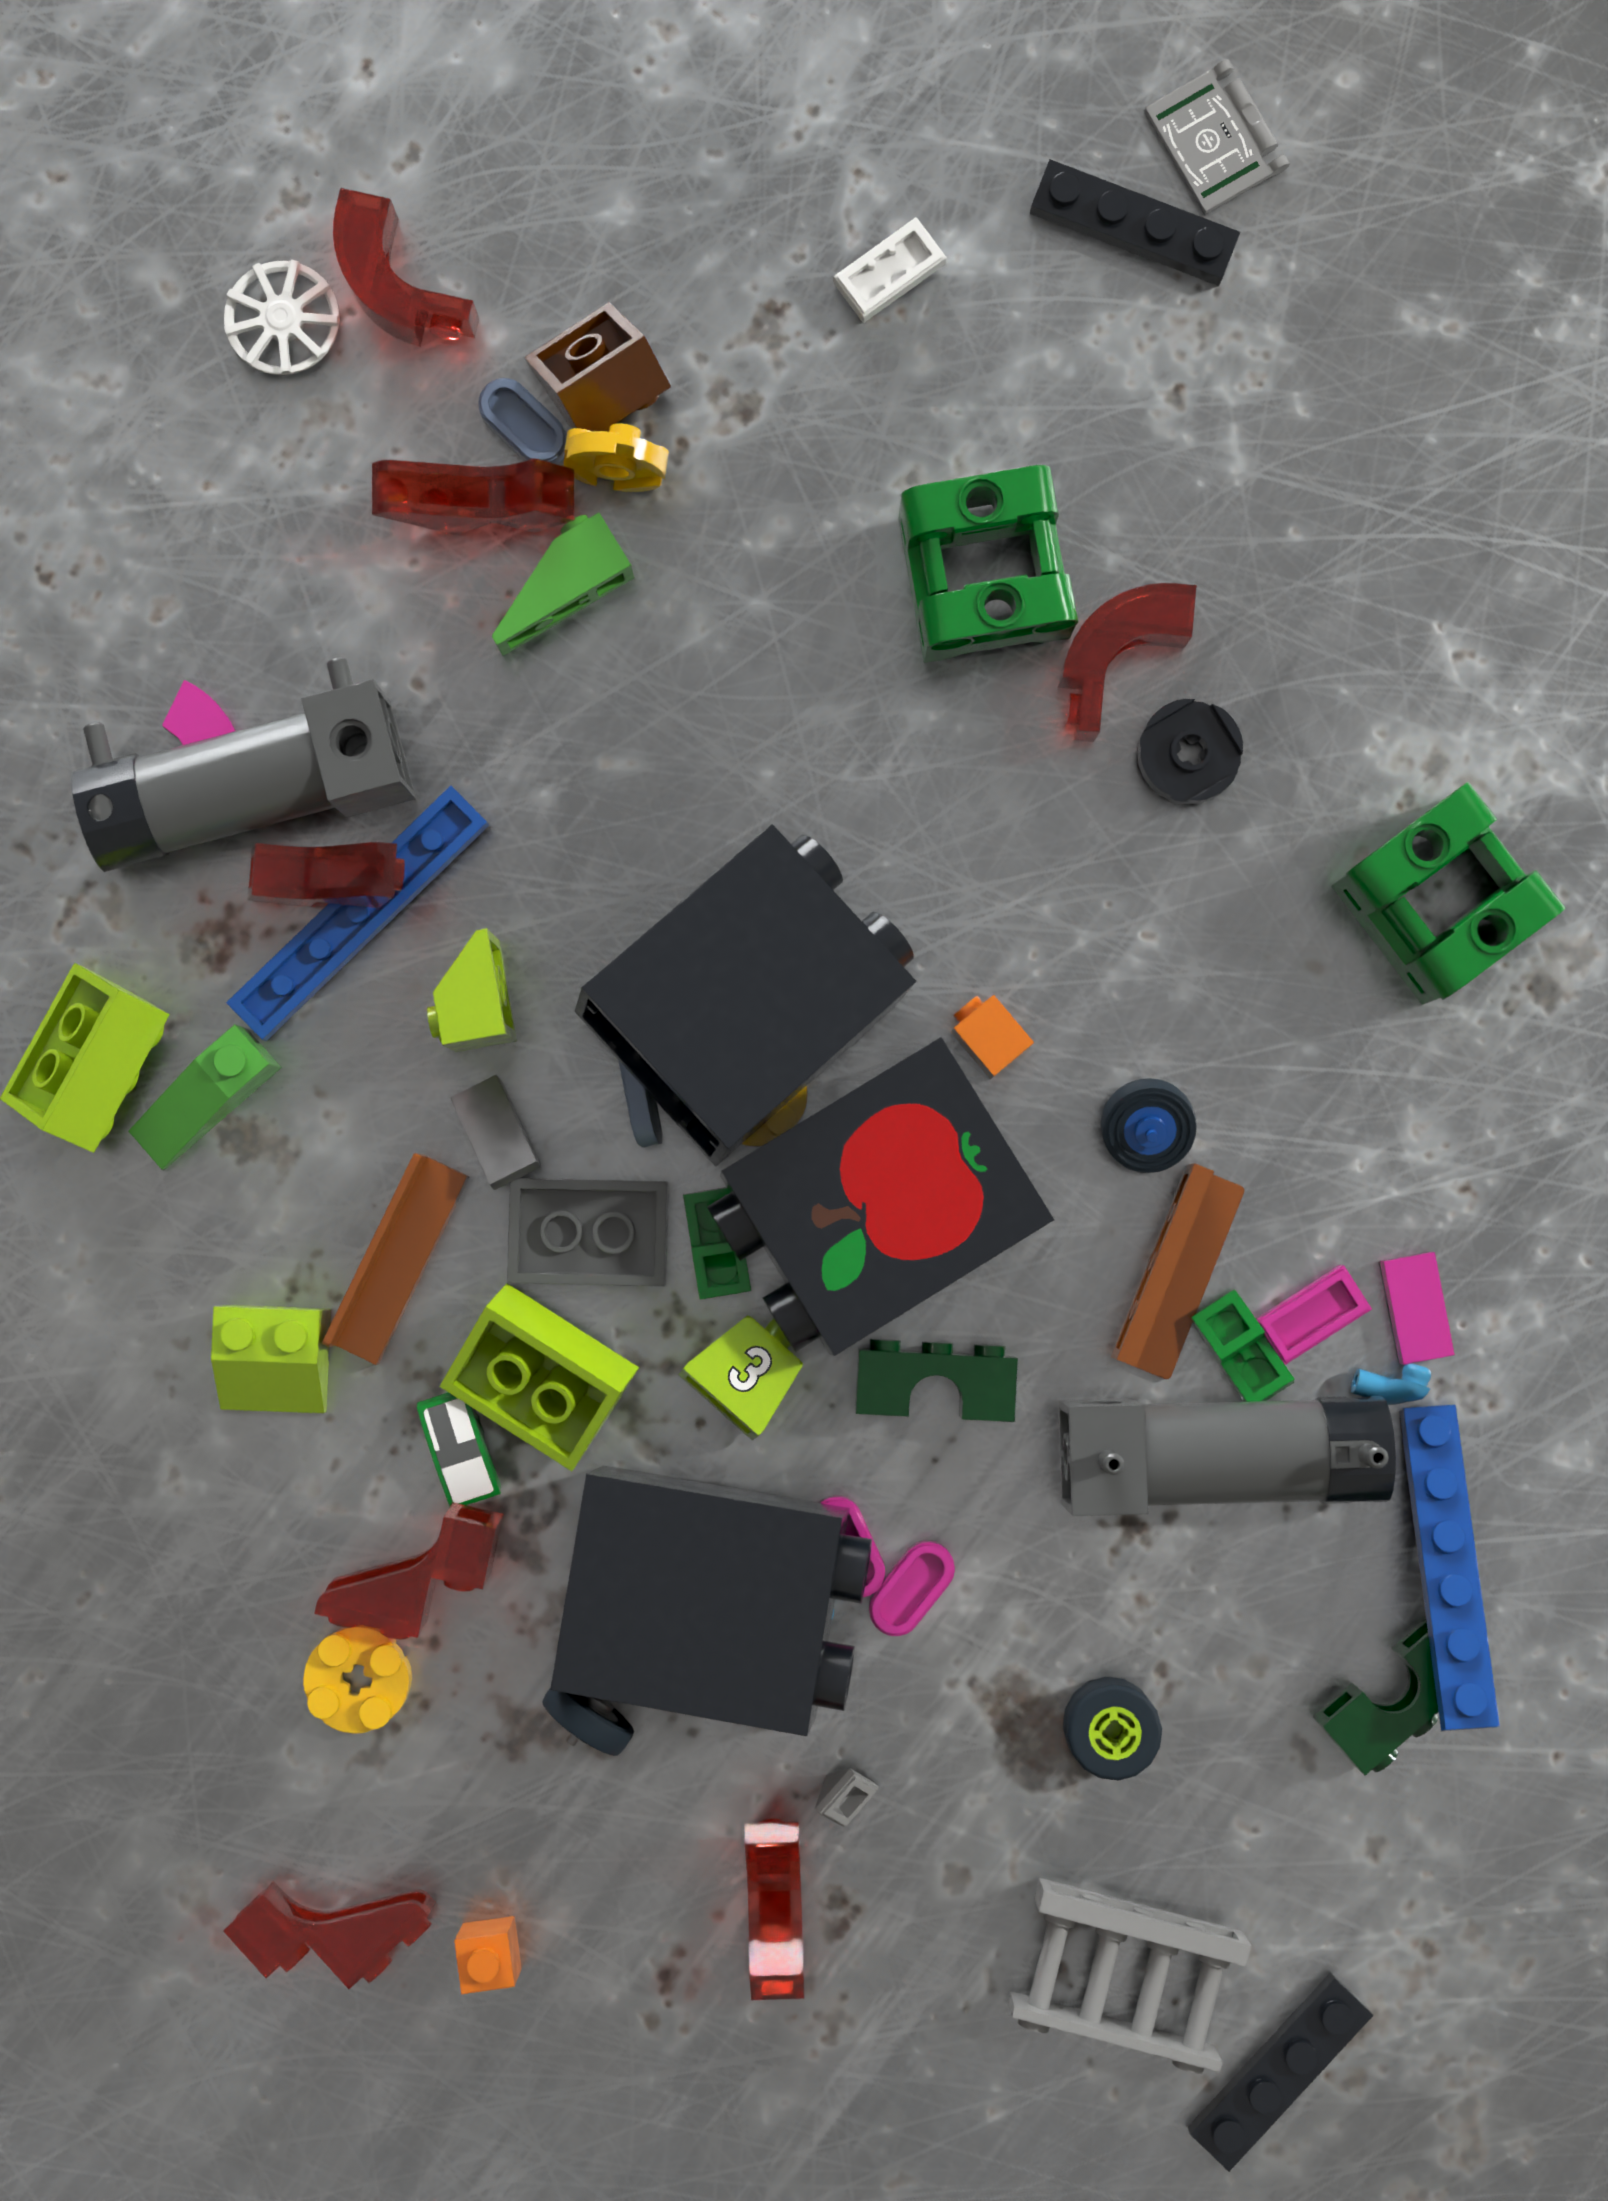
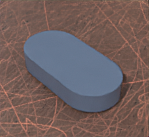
M509 378L493 380L483 388L478 401L483 421L524 462L534 468L547 469L562 461L565 455L567 436L565 428L519 382Z
M619 1061L630 1123L635 1140L642 1148L659 1145L662 1143V1129L657 1102Z

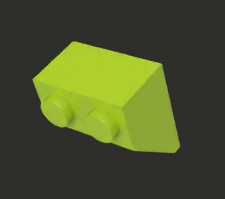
M487 928L476 930L433 991L435 1006L427 1007V1017L432 1037L439 1038L443 1046L455 1052L517 1041L500 941Z
M247 1305L214 1306L211 1363L220 1410L327 1413L329 1347L323 1345L322 1341L331 1325V1309Z

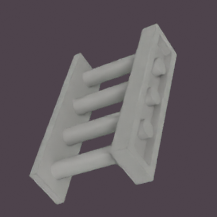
M1039 1878L1034 1900L1038 1912L1045 1914L1044 1919L1048 1921L1030 1996L1010 1991L1008 2004L1012 2018L1018 2019L1020 2026L1034 2032L1047 2033L1049 2028H1054L1171 2059L1175 2067L1189 2073L1202 2074L1204 2068L1220 2072L1223 2061L1215 2045L1205 2043L1223 1969H1229L1230 1963L1247 1966L1251 1944L1243 1931ZM1076 1922L1096 1927L1095 1932L1100 1935L1081 2010L1050 2002L1069 1928H1074ZM1127 1936L1146 1940L1147 1946L1151 1948L1133 2023L1102 2015L1120 1942L1126 1941ZM1179 1949L1199 1954L1198 1959L1202 1962L1184 2037L1154 2029L1171 1956L1178 1955Z

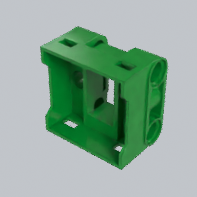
M1033 465L927 483L911 487L901 493L898 521L924 663L947 660L961 654L1030 642L1045 643L1071 637L1075 626L1079 622L1071 578L1069 574L1064 573L1056 529L1059 512L1050 466ZM992 505L994 512L986 517H978L973 515L968 509ZM1029 534L1036 577L1028 578L1027 574L967 584L964 585L962 590L948 592L941 549ZM992 600H1002L1011 607L1013 615L1005 620H995L987 614L985 605Z
M1469 781L1345 873L1344 877L1331 886L1422 1005L1439 998L1444 1000L1565 910V906L1538 871L1535 870L1525 875L1509 851L1489 828L1497 818ZM1415 836L1424 837L1431 843L1433 847L1431 861L1421 860L1414 854L1412 842ZM1470 848L1499 886V889L1437 936H1434L1407 899L1402 896L1419 886ZM1481 920L1489 921L1495 926L1498 938L1494 946L1486 945L1480 940L1477 927Z

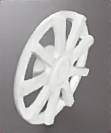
M273 261L253 265V269L244 274L234 287L229 289L226 295L224 329L231 346L244 362L264 373L289 375L309 369L328 353L338 333L340 321L339 307L331 287L322 276L313 269L300 264L299 261ZM276 272H287L283 291L278 296L275 294L266 275ZM298 274L316 284L297 299H293L292 293ZM258 279L267 300L266 302H260L242 293L251 283ZM325 295L331 315L303 313L304 306L317 297ZM237 303L259 313V316L256 318L234 323ZM304 324L330 326L328 335L321 347H318L303 332ZM262 328L264 332L248 353L241 345L237 335ZM297 338L313 355L301 363L291 365L288 342ZM271 339L279 341L281 366H273L259 361L260 355Z

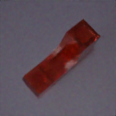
M340 188L333 219L334 248L343 276L354 298L365 314L385 332L397 339L420 347L425 327L429 328L432 334L444 339L458 340L460 335L475 338L479 316L473 300L416 288L404 282L391 269V250L399 220L391 199Z
M1157 583L1135 587L1105 602L1084 622L1074 637L1064 659L1058 682V688L1078 689V694H1069L1066 724L1075 725L1074 740L1094 742L1100 733L1105 674L1107 667L1117 656L1129 649L1146 645L1175 648L1186 647L1193 633L1197 585Z
M772 1818L762 1820L756 1824H744L751 2000L805 1999L799 1822H785Z

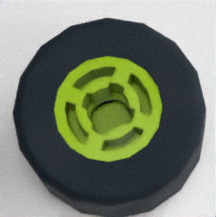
M1103 1677L1088 1681L1073 1693L1064 1711L1063 1731L1072 1755L1084 1770L1098 1778L1119 1781L1137 1776L1151 1765L1160 1749L1162 1726L1158 1712L1144 1692L1125 1679Z

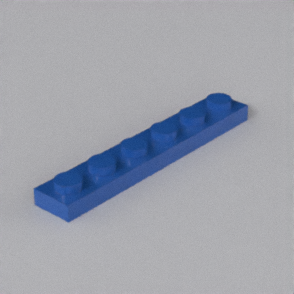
M449 786L226 1003L262 1040L267 1041L489 826L487 821L452 786Z
M1456 1405L1403 1408L1399 1411L1441 1731L1500 1727Z

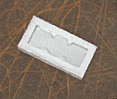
M915 217L833 276V283L860 320L865 323L946 264L947 257L918 218Z

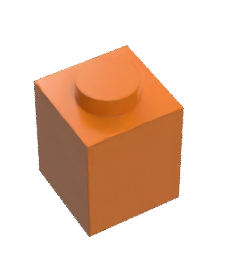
M992 995L984 1003L978 996H975L953 1015L959 1024L952 1029L951 1033L990 1079L1034 1043L995 995Z
M515 1916L462 1923L454 1940L461 1994L515 1987L522 1969Z

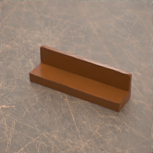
M413 1154L322 1341L323 1345L327 1347L337 1346L375 1365L380 1363L470 1176L424 1154Z
M1195 1163L1188 1164L1185 1168L1111 1354V1357L1163 1379H1169L1172 1376L1193 1323L1191 1317L1197 1313L1244 1194L1242 1186L1213 1175V1170Z

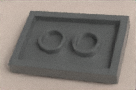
M518 1178L510 1182L507 1283L666 1286L668 1182Z

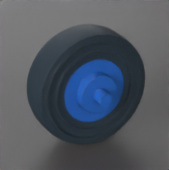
M1152 1078L1135 1080L1119 1088L1109 1098L1101 1118L1102 1136L1109 1153L1124 1167L1143 1173L1160 1172L1179 1163L1190 1151L1197 1130L1196 1116L1187 1096L1173 1084Z

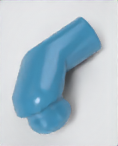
M1407 1364L1403 1367L1402 1379H1392L1358 1368L1351 1383V1393L1362 1397L1383 1396L1388 1405L1422 1400L1431 1389L1427 1385L1432 1374L1428 1368L1415 1364Z

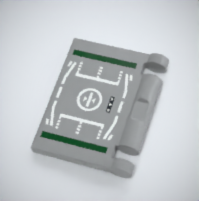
M1229 59L1221 61L1214 68L1146 106L1144 110L1204 215L1270 177L1282 173L1290 165L1285 155L1275 158L1267 165L1262 157L1274 151L1278 147V143L1241 79L1230 82L1223 89L1218 81L1229 76L1234 70Z

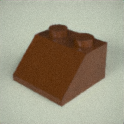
M610 302L524 357L572 429L581 428L590 431L609 432L611 425L617 424V422L636 410H642L653 405L661 393L671 388L646 337Z

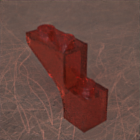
M535 458L516 464L490 467L380 460L372 463V515L453 535L492 523L537 532L575 520L574 469Z
M368 842L324 847H297L255 843L251 849L247 901L311 907L315 902L380 908L393 898L395 890L401 891L405 869L404 859L396 858L397 844Z
M453 1502L443 1517L437 1541L429 1549L416 1556L334 1578L327 1586L326 1591L317 1600L314 1614L328 1617L330 1623L340 1627L353 1628L360 1624L377 1628L382 1635L392 1639L403 1640L410 1638V1636L418 1638L428 1621L436 1579L443 1580V1584L446 1587L457 1591H473L475 1588L483 1590L492 1572L504 1514Z
M273 1881L231 1920L223 1932L265 1978L269 1977L279 1966L286 1973L292 1969L310 1951V1948L306 1945L307 1943L342 1983L350 1989L362 1977L368 1984L372 1982L392 1962L388 1953L397 1944L403 1941L409 1947L430 1927L432 1923L426 1917L436 1902L426 1891L415 1889L339 1909L316 1910L293 1900Z

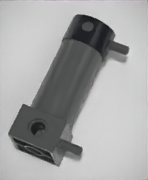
M337 657L329 660L326 664L333 690L301 698L305 713L142 757L134 753L116 759L112 758L104 725L101 723L86 725L83 731L92 766L73 772L71 783L77 818L92 857L103 872H108L164 857L172 851L332 808L338 809L348 818L415 800L416 796L390 700L373 679L353 684L347 660L343 657ZM367 743L365 750L361 754L353 756L358 746Z
M1383 1396L1362 1398L1318 1397L1315 1400L1174 1404H1141L1132 1398L1059 1400L1062 1506L1072 1516L1148 1514V1506L1310 1501H1320L1322 1504L1390 1501L1394 1491L1396 1475L1395 1437L1391 1413Z

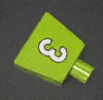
M747 1315L688 1362L678 1375L753 1441L766 1428L802 1368L803 1363L788 1350L791 1345L774 1318L764 1328L755 1319Z

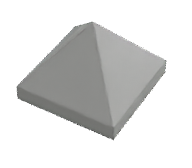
M850 1768L827 1774L815 1809L822 1816L845 1827L873 1797L879 1787L873 1781Z

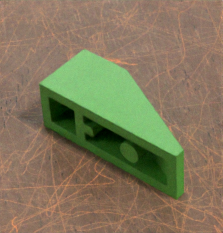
M599 512L590 518L587 515H580L570 520L561 528L560 532L562 534L554 538L492 635L502 656H505L634 579L629 560Z
M234 1024L189 1064L128 1132L161 1170H165L282 1067L248 1029Z

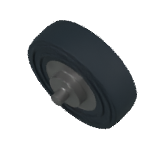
M549 1688L542 1701L547 1712L570 1733L566 1742L572 1746H575L578 1740L603 1753L618 1756L625 1749L634 1734L632 1725L608 1700L553 1691Z

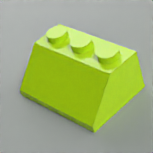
M74 962L3 1091L0 1100L42 1131L94 1153L100 1141L111 1131L114 1116L124 1097L135 1087L139 1078V1070L151 1048L155 1047L162 1038L164 1024L170 1014Z
M506 1283L485 1306L439 1387L572 1472L615 1408L639 1367Z

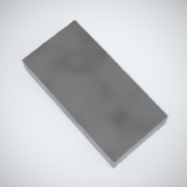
M497 1074L450 1097L486 1179L493 1190L541 1167L504 1085Z

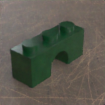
M870 1339L869 1348H858L855 1413L909 1417L910 1396L915 1385L929 1376H943L953 1381L958 1389L959 1417L961 1419L1015 1422L1018 1358L1006 1356V1346L974 1344V1354L953 1353V1343L924 1341L922 1342L921 1351L901 1350L900 1340Z
M1426 1619L1391 1648L1402 1660L1408 1672L1407 1687L1397 1700L1387 1704L1371 1702L1362 1690L1351 1683L1313 1716L1328 1736L1364 1776L1371 1770L1379 1772L1385 1769L1398 1756L1397 1748L1412 1735L1415 1738L1422 1736L1438 1721L1439 1717L1436 1715L1438 1713V1704Z

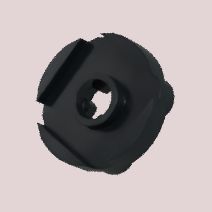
M1195 699L1173 701L1160 708L1148 721L1137 743L1139 768L1147 784L1170 803L1175 805L1204 803L1226 790L1238 773L1241 755L1243 754V739L1240 729L1229 713L1217 705L1196 702ZM1186 739L1191 745L1197 742L1202 745L1203 750L1198 755L1199 764L1192 765L1188 760L1182 762L1177 755L1181 751L1179 741Z

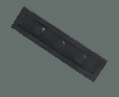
M1049 159L1030 209V214L1217 286H1220L1240 235V231Z
M1330 1972L1187 2127L1190 2135L1230 2172L1374 2016L1370 2009Z

